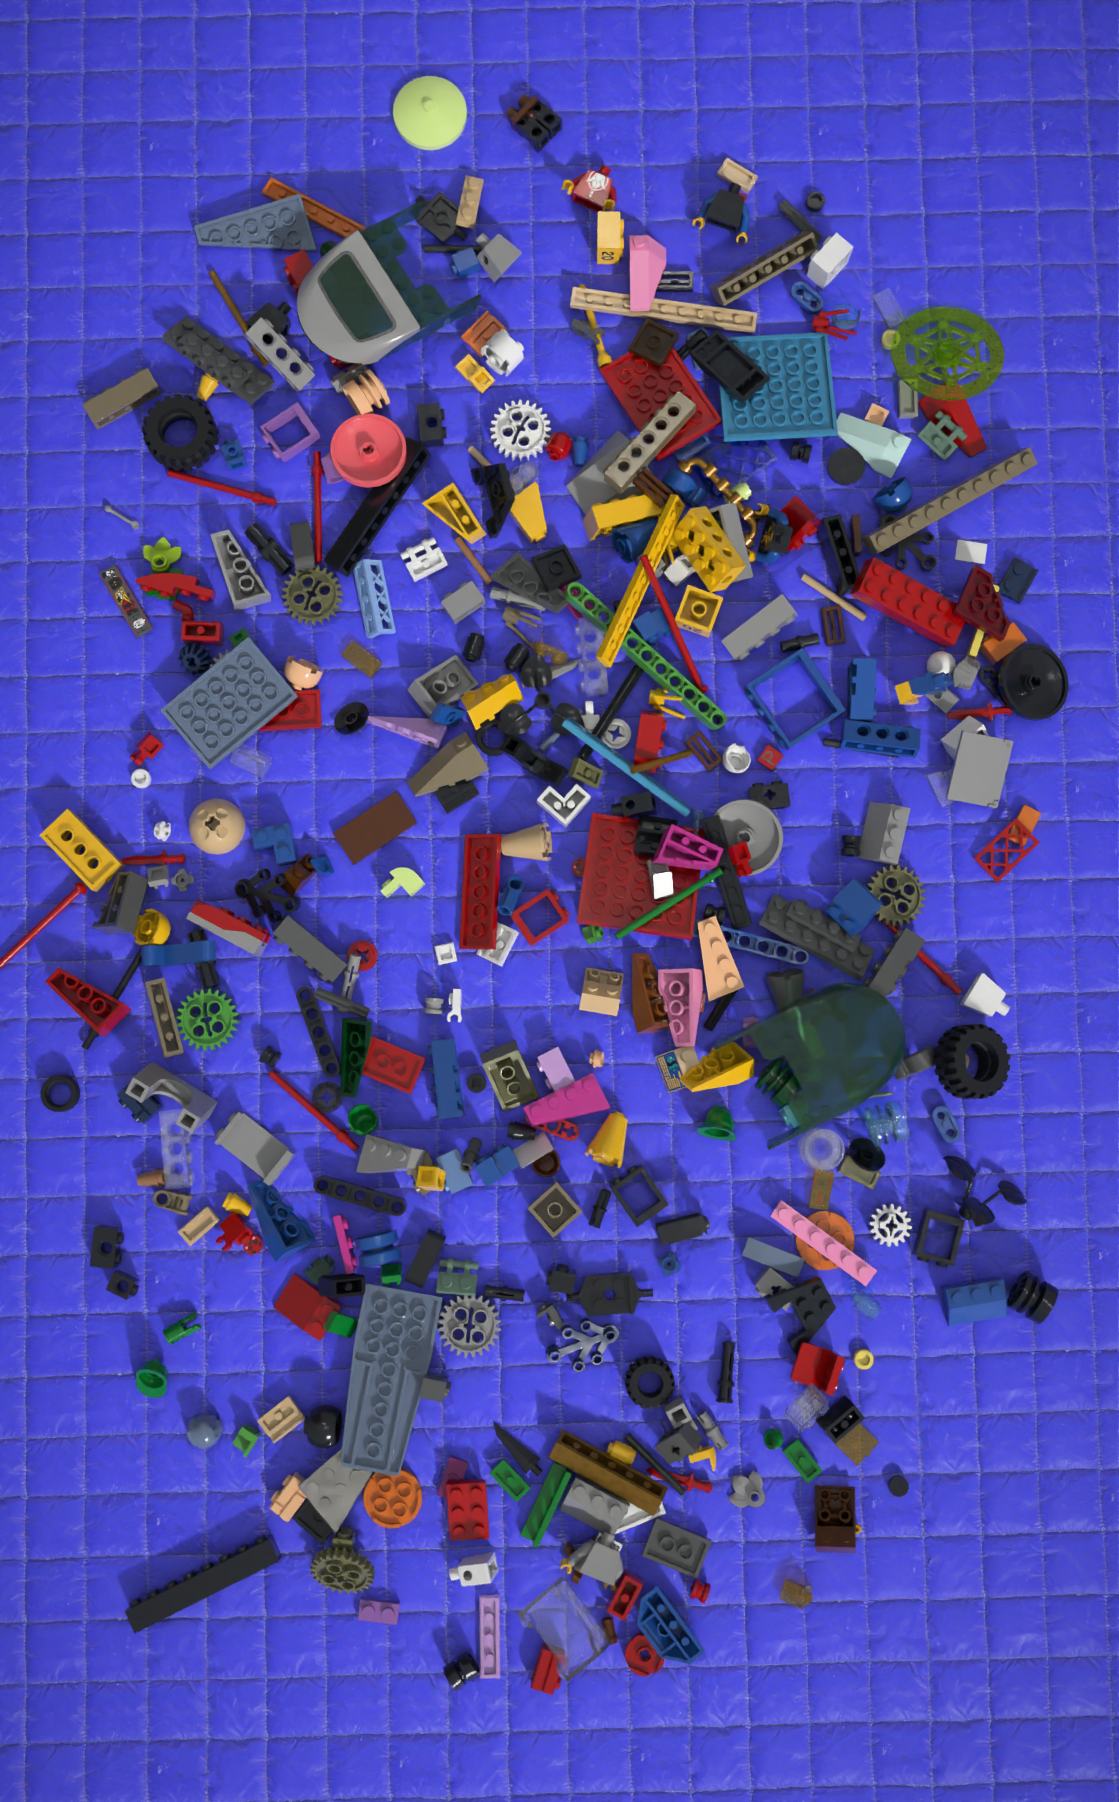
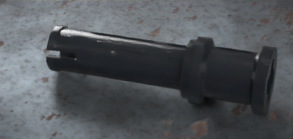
M723 1341L721 1376L717 1381L719 1390L716 1402L733 1403L732 1387L735 1386V1383L732 1380L735 1342Z

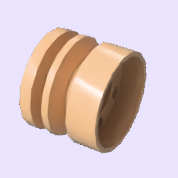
M370 369L365 371L368 380L362 374L358 376L361 385L358 386L354 380H351L342 386L348 401L358 415L374 414L372 404L379 410L382 409L379 400L385 406L390 404L384 385Z

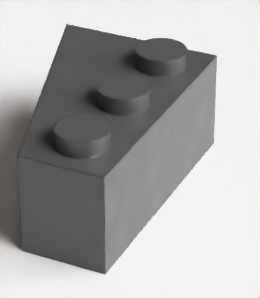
M132 871L118 872L108 892L111 896L106 906L102 905L100 909L102 914L98 922L94 921L92 927L107 934H134L144 894L147 890L148 879Z

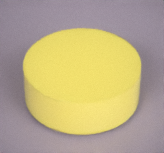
M859 1349L853 1355L854 1364L860 1369H868L874 1362L872 1353L867 1349Z

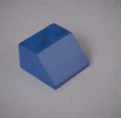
M854 878L833 898L825 911L853 937L867 926L883 903L859 880Z

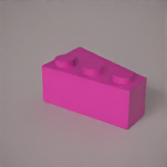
M671 824L665 829L651 863L710 871L718 865L724 849Z

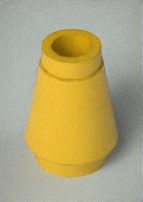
M205 372L201 377L196 397L206 402L219 385L218 381Z
M230 1192L222 1204L226 1211L245 1216L249 1215L253 1207L236 1193L232 1194Z

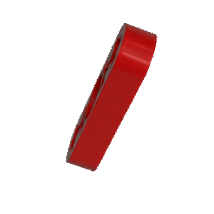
M566 1120L557 1121L558 1127L556 1130H549L547 1124H544V1127L534 1126L537 1129L568 1141L575 1140L579 1135L578 1127ZM561 1122L565 1123L564 1128L574 1127L573 1131L576 1134L571 1135V1137H567V1132L562 1131V1134H558Z

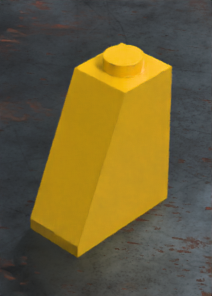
M535 481L515 495V501L509 511V514L531 544L535 541L537 543L542 541L546 537L545 534H547L539 488Z

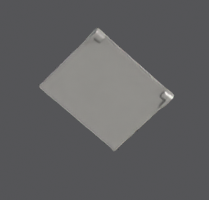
M961 731L945 798L998 808L1014 741Z

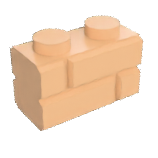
M297 1472L293 1476L289 1474L282 1483L285 1487L281 1492L276 1491L270 1499L272 1504L269 1508L286 1522L291 1519L306 1499V1496L298 1488V1485L305 1479Z

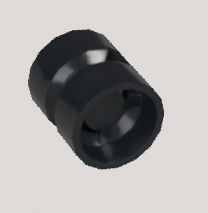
M468 1651L457 1658V1662L451 1661L443 1667L448 1682L456 1691L466 1685L467 1679L471 1681L480 1675L479 1667Z

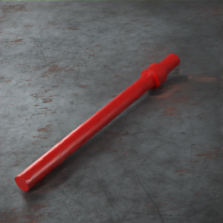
M314 451L312 475H314L315 563L321 564V476L323 475V466H321V452Z
M168 469L167 472L169 477L248 498L255 503L261 504L262 502L275 506L277 502L276 498L265 496L262 492L247 491L172 469Z
M890 921L885 925L894 934L900 929L896 925L891 927ZM920 949L916 956L940 978L939 981L944 986L947 985L956 995H959L962 989L952 980L953 977L939 968Z
M272 1070L268 1074L271 1079L335 1134L338 1141L344 1142L354 1152L358 1149L359 1145L349 1137V1134L344 1129L341 1130L278 1073Z

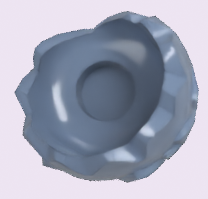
M208 1413L192 1417L186 1429L187 1438L192 1445L200 1449H207L213 1446L220 1438L223 1431L222 1422L216 1419V1415H209Z

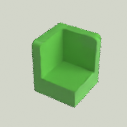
M245 1423L233 1441V1445L244 1452L243 1456L246 1458L261 1433Z

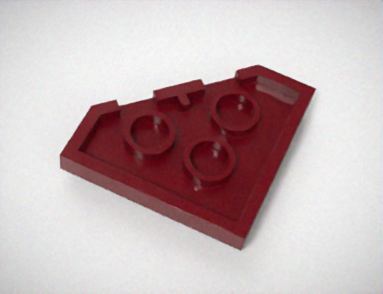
M975 564L970 570L953 614L1001 642L1006 636L1010 621L1004 615L1002 600L992 583L994 581L992 574Z

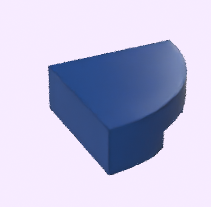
M327 855L310 860L315 870L323 875L334 873Z

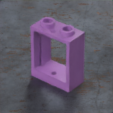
M298 402L260 426L263 432L261 434L262 439L266 444H271L273 455L276 459L280 458L283 463L321 439L319 432ZM297 417L309 436L282 452L270 434Z

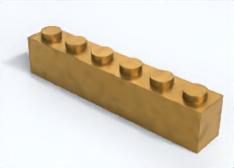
M564 1429L549 1455V1458L652 1516L655 1515L668 1487Z

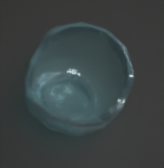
M853 304L836 305L832 311L848 309L849 312L831 315L833 324L841 330L853 329L861 318V309L856 310Z

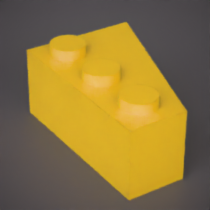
M451 483L422 503L430 512L471 545L487 535L454 483Z

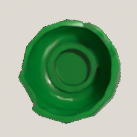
M357 1105L348 1113V1124L353 1132L366 1136V1134H371L378 1126V1116L369 1105Z

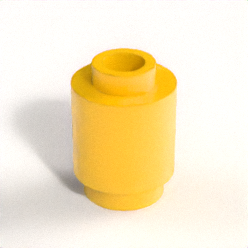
M614 1440L613 1443L610 1442L606 1450L607 1454L629 1466L632 1465L636 1455L633 1447Z

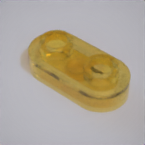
M534 641L531 650L534 651L533 654L537 653L541 658H544V656L551 659V662L557 665L566 663L569 657L567 653L541 642Z

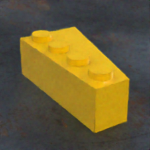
M651 490V492L654 495H656L661 501L663 500L660 496H658L655 492ZM636 494L630 495L624 500L619 498L613 499L606 504L596 503L591 506V509L582 520L589 542L596 540V535L604 534V537L609 536L614 532L612 529L619 526L654 518L659 520L666 504L660 508L645 494L641 496Z

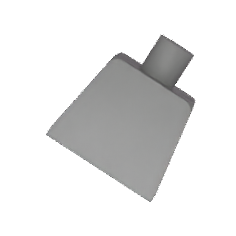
M482 233L475 240L483 248L477 255V259L494 282L522 254L519 249L500 234H497L490 240Z

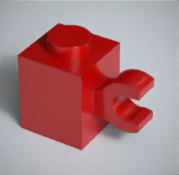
M232 1212L219 1225L224 1234L219 1236L215 1242L221 1244L225 1241V1246L221 1249L226 1252L231 1249L232 1242L238 1245L246 1243L254 1231L241 1215Z

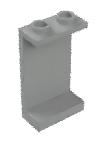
M243 1111L234 1112L228 1119V1126L225 1129L221 1128L216 1134L217 1140L214 1143L222 1145L264 1178V1182L267 1185H272L296 1153Z

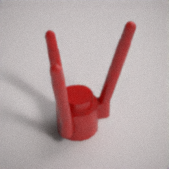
M848 309L828 312L820 311V315L815 314L813 330H816V332H823L847 340L848 337L833 331L852 335L857 334L856 331L831 326L830 318H827V316L848 313Z

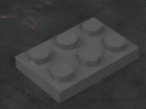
M656 1517L641 1555L697 1579L712 1541L709 1538Z

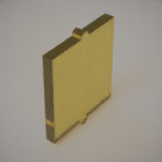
M859 1423L835 1445L858 1466L866 1456H870V1452L879 1442Z

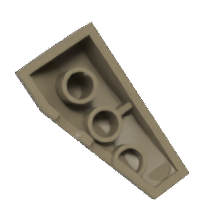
M464 732L449 741L407 784L415 797L437 791L439 787L445 785H456L455 782L464 779L466 781L472 780L489 768L473 742Z

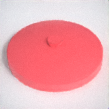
M360 414L347 419L338 427L331 440L330 453L336 471L347 482L360 487H377L390 482L400 473L406 461L407 448L402 431L393 421L377 414Z

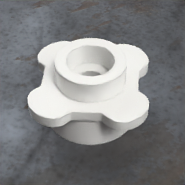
M161 821L154 827V836L159 840L166 841L171 833V824Z

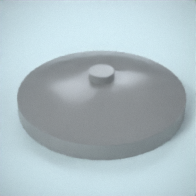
M738 799L723 805L716 811L713 816L720 814L729 847L746 841L752 858L748 860L752 869V874L750 875L765 871L776 861L783 847L784 834L781 822L772 809L756 800Z

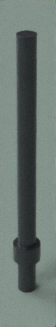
M141 948L112 994L113 998L119 1000L142 961ZM92 1027L88 1030L89 1034L82 1044V1047L87 1050L94 1039L100 1035Z

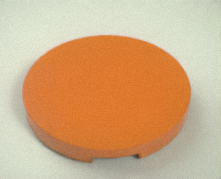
M818 1211L806 1217V1219L853 1252V1230L842 1216L830 1211ZM796 1235L797 1251L808 1265L819 1270H831L839 1267Z
M401 1468L398 1476L375 1472L368 1480L363 1492V1505L373 1522L385 1528H399L409 1523L416 1517L422 1504L420 1483L410 1471Z

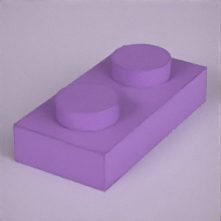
M361 1597L358 1620L397 1625L400 1602Z

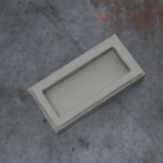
M898 380V419H917V380Z

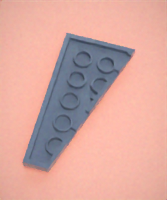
M301 194L194 226L200 246L317 251Z

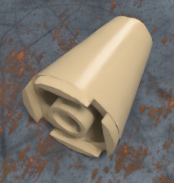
M540 823L502 836L501 852L505 856L550 861L551 857H548V853H552L551 832L546 831L545 828L549 827L548 824Z

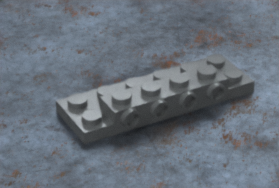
M187 316L162 335V340L250 405L274 387L275 381Z
M775 893L758 923L859 981L863 978L875 951L874 948L859 941L861 938L859 934L852 937L833 918L830 919L824 916L820 909H812L807 906L804 900L793 899L792 902H789Z

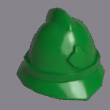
M720 1105L711 1108L703 1125L697 1127V1133L713 1139L736 1141L734 1120L728 1108Z

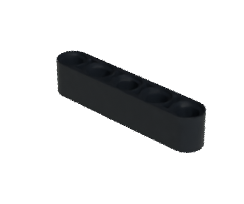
M302 987L297 991L296 997L322 1071L327 1077H337L341 1073V1063L319 1001L314 997L315 991L313 989ZM304 991L311 993V998L308 1001H303L302 999ZM311 1009H315L317 1017L311 1020L308 1017V1012ZM317 1027H322L324 1030V1034L320 1038L315 1036V1029ZM324 1045H328L331 1050L327 1056L321 1053V1048ZM331 1063L337 1066V1071L334 1074H330L327 1069Z
M327 1175L320 1176L314 1181V1190L322 1195L394 1216L402 1215L407 1209L406 1200L399 1196ZM321 1179H324L328 1182V1188L326 1190H322L319 1187V1181ZM339 1185L346 1187L347 1193L345 1195L338 1193L337 1188ZM358 1190L364 1191L366 1195L363 1201L356 1198ZM376 1196L383 1197V1206L375 1204L374 1199ZM396 1201L401 1202L403 1205V1209L400 1212L393 1209V1203Z

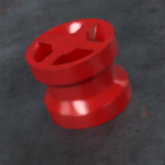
M694 1579L690 1588L689 1598H697L704 1604L708 1598L711 1584H704L699 1579Z

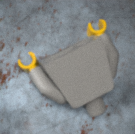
M604 1532L600 1543L590 1539L588 1543L583 1544L571 1556L563 1558L560 1561V1569L567 1566L566 1573L570 1574L572 1566H575L574 1569L578 1572L602 1581L604 1589L610 1585L611 1590H615V1583H617L623 1573L620 1552L611 1548L615 1536Z

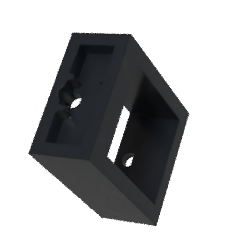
M634 1165L627 1170L628 1174L625 1177L618 1176L611 1181L612 1186H610V1189L636 1227L669 1205L642 1165L639 1167ZM641 1173L659 1200L635 1216L617 1189Z
M924 1208L912 1254L917 1256V1260L928 1263L930 1259L936 1261V1265L941 1267L954 1266L965 1220ZM930 1219L956 1226L948 1259L922 1252Z

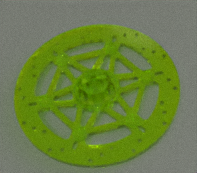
M934 307L913 314L898 327L891 343V360L899 377L915 391L940 400H962L982 393L997 380L1004 363V348L995 329L978 315L959 308ZM949 321L969 326L976 332L969 333L950 325ZM937 322L938 326L921 335L913 333L916 329L927 323ZM943 331H946L948 338L942 339ZM938 332V340L926 338ZM951 332L964 337L955 340ZM971 341L965 347H962L961 343ZM985 341L989 350L988 363L981 361L979 342ZM907 343L914 346L916 364L909 365L906 358L905 346ZM923 343L930 344V345H933V346H932V348H929L928 346L924 345ZM974 347L976 358L966 353V351ZM919 348L929 354L922 360L920 359ZM963 358H965L972 363L964 362L962 360ZM930 359H932V360L934 361V363H931V364H928V365H924V364L927 363ZM957 366L969 368L968 370L960 374H957ZM941 367L943 375L930 369ZM947 368H953L952 376H949ZM975 371L982 373L981 376L964 385L957 384L958 380ZM925 373L942 380L946 386L926 381L919 374Z

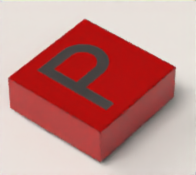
M767 745L757 759V762L773 771L784 755L770 745Z

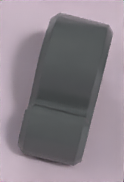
M932 1045L925 1046L919 1051L890 1062V1068L896 1080L905 1079L910 1075L933 1067L935 1065L933 1064V1058L936 1056L934 1047Z

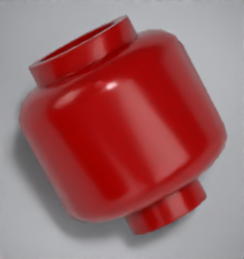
M564 432L551 434L545 446V451L551 460L558 461L567 458L572 448V441L569 435Z

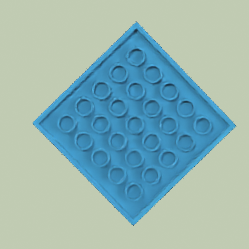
M820 332L726 337L766 373L770 380L744 403L726 394L719 384L724 442L837 436L838 429L828 334Z

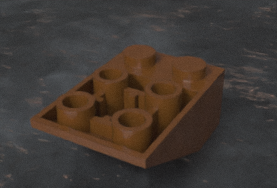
M815 1485L816 1552L856 1553L855 1487Z

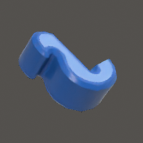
M670 468L661 480L664 485L670 490H674L694 508L700 507L708 495L703 487L697 485L689 475L677 468Z

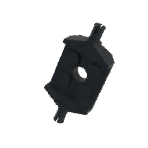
M631 1273L589 1275L585 1277L578 1293H573V1295L566 1294V1301H581L588 1317L606 1314H634L639 1298L653 1297V1293H650L653 1292V1288H638ZM606 1289H613L615 1291L614 1298L606 1299L604 1291Z

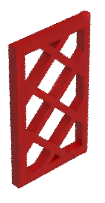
M1015 818L973 859L998 883L1040 841ZM1016 824L1020 828V835H1009V829ZM1000 838H1005V849H994V844ZM1008 838H1019V849H1008ZM1023 838H1030L1034 843L1028 849H1023ZM985 852H990V863H983L979 858ZM994 852H1005L1004 863H993ZM1008 852H1019V857L1013 863H1008ZM993 866H1004V871L997 877L993 873Z

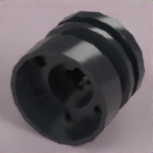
M1025 1271L1014 1283L1008 1296L1007 1307L1015 1309L1020 1314L1025 1311L1026 1318L1040 1324L1052 1311L1058 1297V1288L1046 1281L1040 1283L1039 1277L1033 1276L1029 1271Z

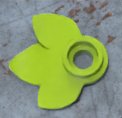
M162 537L154 547L144 545L143 555L150 562L154 571L164 572L169 568L170 564L179 560L181 547L171 548L166 538Z

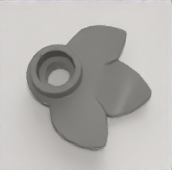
M752 1471L748 1478L742 1475L732 1476V1485L735 1493L729 1497V1501L733 1505L740 1508L748 1505L757 1508L764 1504L766 1497L762 1490L763 1480L756 1471ZM755 1493L759 1496L758 1501L752 1499V1494Z

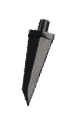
M494 1422L497 1437L523 1471L527 1474L532 1470L536 1476H539L543 1471L536 1464L540 1458Z

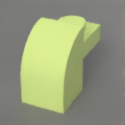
M401 867L390 871L394 879H388L382 884L383 889L380 891L388 898L402 886L412 897L425 883L413 870Z

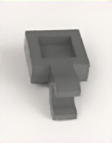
M574 318L571 323L573 333L587 340L590 339L595 344H600V340L595 337L597 334L605 335L603 329H591L589 323L584 320L579 321Z

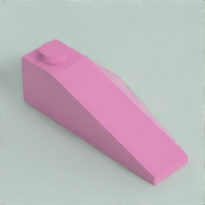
M649 235L629 236L630 311L650 310L657 286L666 267V248Z
M694 968L658 970L659 994L662 995L663 1007L670 1021L669 1027L675 1047L695 1046L703 993V970Z

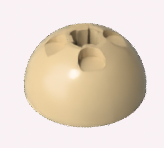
M220 798L209 799L200 803L191 813L188 824L189 834L193 843L200 850L214 855L225 854L236 848L243 839L245 819L241 810L232 802Z

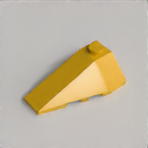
M729 1038L715 1045L707 1056L704 1055L701 1058V1062L697 1066H692L680 1078V1082L691 1092L739 1084L753 1077L754 1058Z

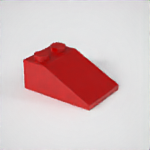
M294 1273L273 1307L300 1329L320 1341L327 1332L323 1327L332 1311L339 1312L343 1303L337 1299L320 1296L318 1287Z

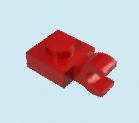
M148 732L136 745L139 750L133 752L129 758L139 766L147 756L152 759L164 745Z
M746 841L728 847L733 866L738 865L736 869L738 877L752 874V869L748 863V860L752 858Z

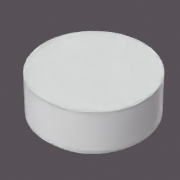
M137 769L131 775V782L137 788H146L151 783V775L144 769Z

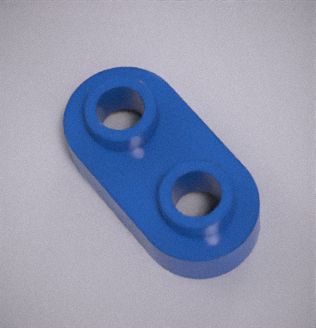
M799 281L793 284L790 291L791 298L809 314H818L824 305L823 298L805 282ZM796 292H802L803 295H797ZM813 303V304H815L817 307L813 308V307H811L810 304Z
M945 1106L934 1107L931 1111V1119L941 1138L946 1142H956L961 1136V1130L951 1111ZM939 1112L943 1113L942 1119H939L937 1117V1114ZM948 1129H951L953 1131V1134L951 1136L947 1135Z

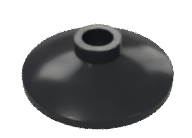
M353 702L344 706L335 717V729L343 735H350L359 731L368 720L369 710L366 705L361 702Z
M857 1138L849 1145V1155L860 1168L874 1172L884 1166V1152L875 1142L866 1138Z

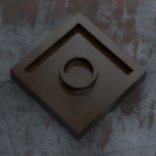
M646 318L628 347V352L661 368L679 339V333Z

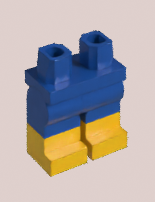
M928 672L925 673V677H918L894 687L900 704L914 705L919 703L918 697L926 694L933 695L946 692L945 687L954 683L950 673Z

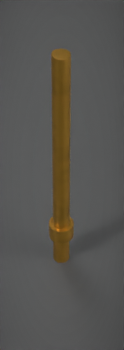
M211 270L208 273L243 334H245L249 327L215 270ZM249 342L251 351L258 357L262 366H268L269 362Z

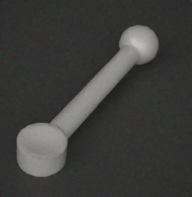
M110 505L105 506L104 510L106 512H111L131 524L133 529L139 528L137 521H131L113 510Z

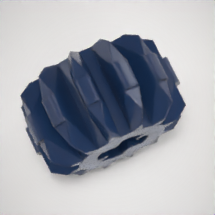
M198 641L187 643L180 650L178 658L182 661L181 666L186 667V672L191 670L193 675L204 673L210 667V662L212 661V657L209 656L210 650H205V645L200 646Z

